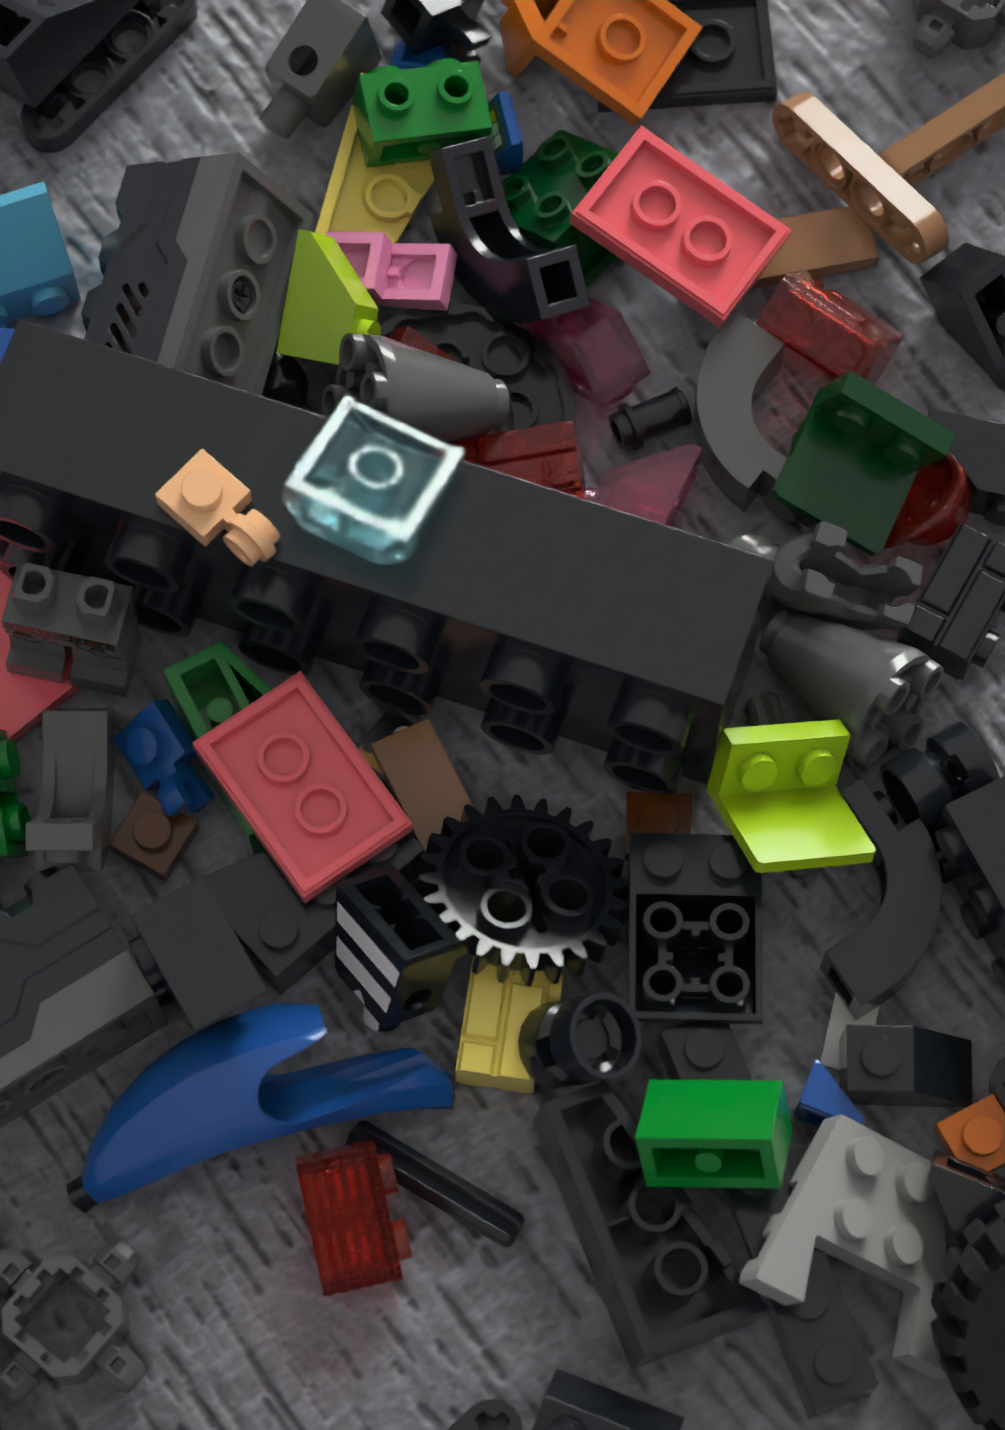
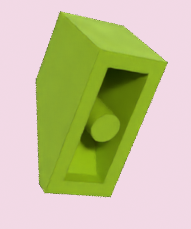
M298 229L276 353L339 365L340 343L345 334L381 336L380 324L377 322L379 308L333 237Z

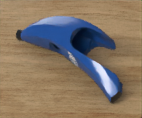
M282 1003L242 1012L186 1037L148 1064L112 1103L89 1145L82 1174L66 1185L70 1202L78 1209L87 1213L99 1203L127 1194L193 1164L261 1141L380 1113L416 1109H453L456 1097L453 1078L448 1071L430 1057L412 1047L366 1054L291 1073L273 1075L267 1073L272 1067L313 1045L327 1033L319 1006L316 1004Z

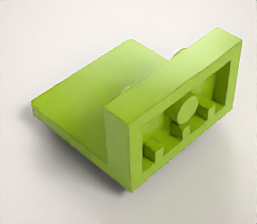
M840 719L722 729L706 790L754 871L758 873L782 872L830 866L838 867L873 861L876 848L836 787L851 736Z

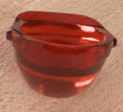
M948 452L946 457L918 470L883 549L892 548L904 542L918 546L936 545L951 538L959 524H966L970 511V485L966 478V470L953 454Z

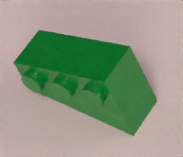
M221 641L163 669L169 694L194 741L272 690ZM213 777L252 854L255 855L265 851L264 846Z

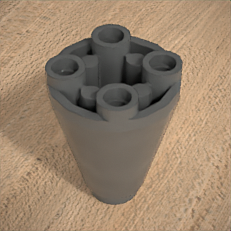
M353 333L345 334L341 340L339 349L340 360L334 384H329L325 387L321 403L322 415L426 449L484 436L490 430H499L505 424L509 412V394L505 383L500 379H493L489 373L383 336Z
M789 609L782 610L769 622L759 643V649L767 655L769 665L817 721L837 719L842 721L851 735L846 754L866 768L873 766L893 746L903 751L914 742L923 726V719L917 715L926 698L936 690L944 675V668L917 648L815 615L801 612L795 614Z

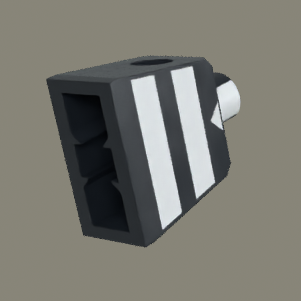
M393 864L338 882L336 885L335 968L338 976L364 1005V1023L375 1031L389 1032L397 1029L403 1021L436 1009L442 1001L460 949L461 940Z

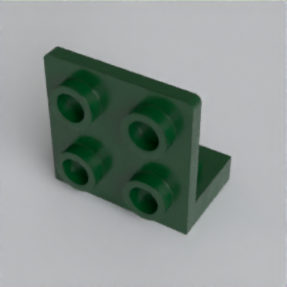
M558 130L550 138L543 141L537 151L511 176L504 179L502 186L511 215L525 236L542 243L545 249H557L576 245L587 288L618 257L571 225L569 220L571 213L619 153L565 130Z
M849 371L818 389L771 491V495L777 501L816 524L825 521L845 529L848 532L846 542L870 556H875L882 552L918 470L946 457L956 434L853 371Z

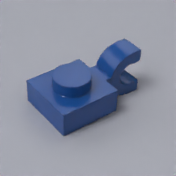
M168 699L150 702L113 738L144 789L158 788V799L168 817L177 816L186 806L191 813H198L215 798L208 785L195 773L189 763L197 754L192 744L194 739Z

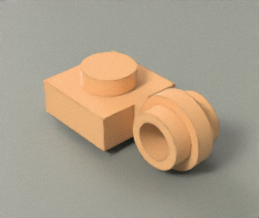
M201 449L155 494L157 504L205 547L225 528L228 531L223 537L225 544L248 566H253L258 560L266 562L276 552L274 544L281 536L274 525L255 509H251L245 516L240 514L252 502L251 491L204 449Z

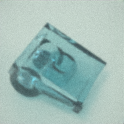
M345 394L284 484L282 502L292 512L296 522L305 530L374 563L384 565L401 563L410 558L417 549L420 532L461 465L466 450L459 446H456V448L367 407L355 401L354 397Z

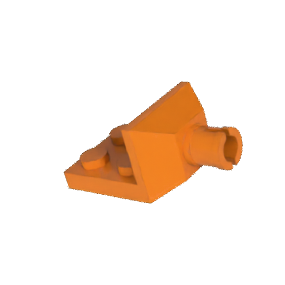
M500 0L502 1L501 4L508 8L499 20L507 71L518 78L537 55L633 126L641 120L703 28L667 0Z

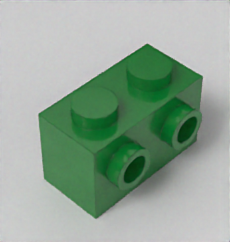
M447 58L433 61L426 67L400 70L397 66L387 65L374 68L367 74H362L358 77L352 104L366 168L429 160L428 151L487 137L491 134L493 126L478 61L459 63L456 59Z
M649 1080L635 1137L646 1186L781 1189L792 1135V1124L783 1081Z

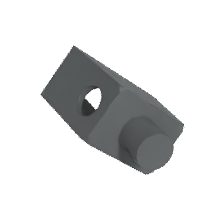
M342 0L306 1L265 68V72L276 95L259 119L270 130L285 139H289L305 116L322 127L328 126L354 95L361 72L367 74L370 70L376 68L382 60L367 16Z

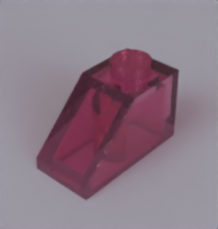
M590 297L591 306L540 321L519 323L521 328L528 331L536 339L540 340L542 338L557 355L568 375L573 392L600 407L626 398L634 390L636 383L651 374L621 312Z
M690 443L609 469L605 473L598 489L588 486L581 498L671 527L699 473L702 448Z

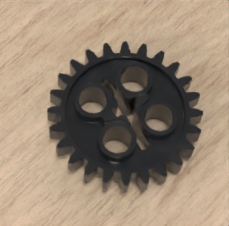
M514 795L510 809L504 810L494 797H488L484 814H481L470 804H466L463 807L460 821L447 816L443 820L441 834H430L426 853H422L420 858L416 891L461 940L457 958L467 953L474 956L473 973L478 974L488 964L497 966V979L500 983H504L511 970L520 971L525 986H532L536 971H543L552 984H558L563 966L579 977L583 975L587 958L600 963L603 960L607 945L615 946L629 907V903L625 901L629 890V881L620 878L624 866L623 859L608 858L612 844L611 839L604 838L591 841L590 837L594 826L591 820L575 827L569 823L572 813L571 808L566 807L555 817L548 814L547 800L543 798L539 800L533 811L525 809L520 795Z

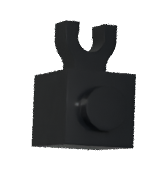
M386 0L381 11L384 18L415 56L444 45L448 58L456 59L459 63L472 61L480 63L481 58L474 50L488 45L491 39V35L486 29L475 21L484 0Z

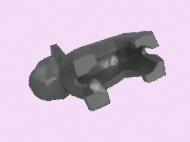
M825 521L820 522L816 525L813 533L794 537L786 541L782 546L777 545L769 536L757 535L735 537L727 544L774 560L764 609L770 602L779 601L782 605L796 612L815 615L858 630L906 628L910 623L916 606L910 603L892 606V603L898 596H908L921 586L923 566L900 556L891 559L889 565L860 564L849 555L840 551L845 547L848 532L839 526Z

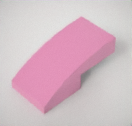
M327 232V236L333 237L376 305L448 311L458 255L450 244L392 243L384 232Z

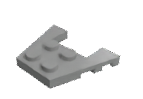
M842 1114L826 1118L821 1123L789 1183L794 1190L782 1212L771 1216L762 1233L767 1240L757 1259L747 1261L741 1272L739 1283L785 1306L804 1302L813 1249L815 1247L901 1290L903 1296L892 1359L935 1380L948 1378L939 1361L941 1357L933 1343L930 1324L937 1318L931 1305L934 1284L940 1281H947V1276L941 1267V1263L947 1254L944 1214L941 1203L928 1176L931 1161Z

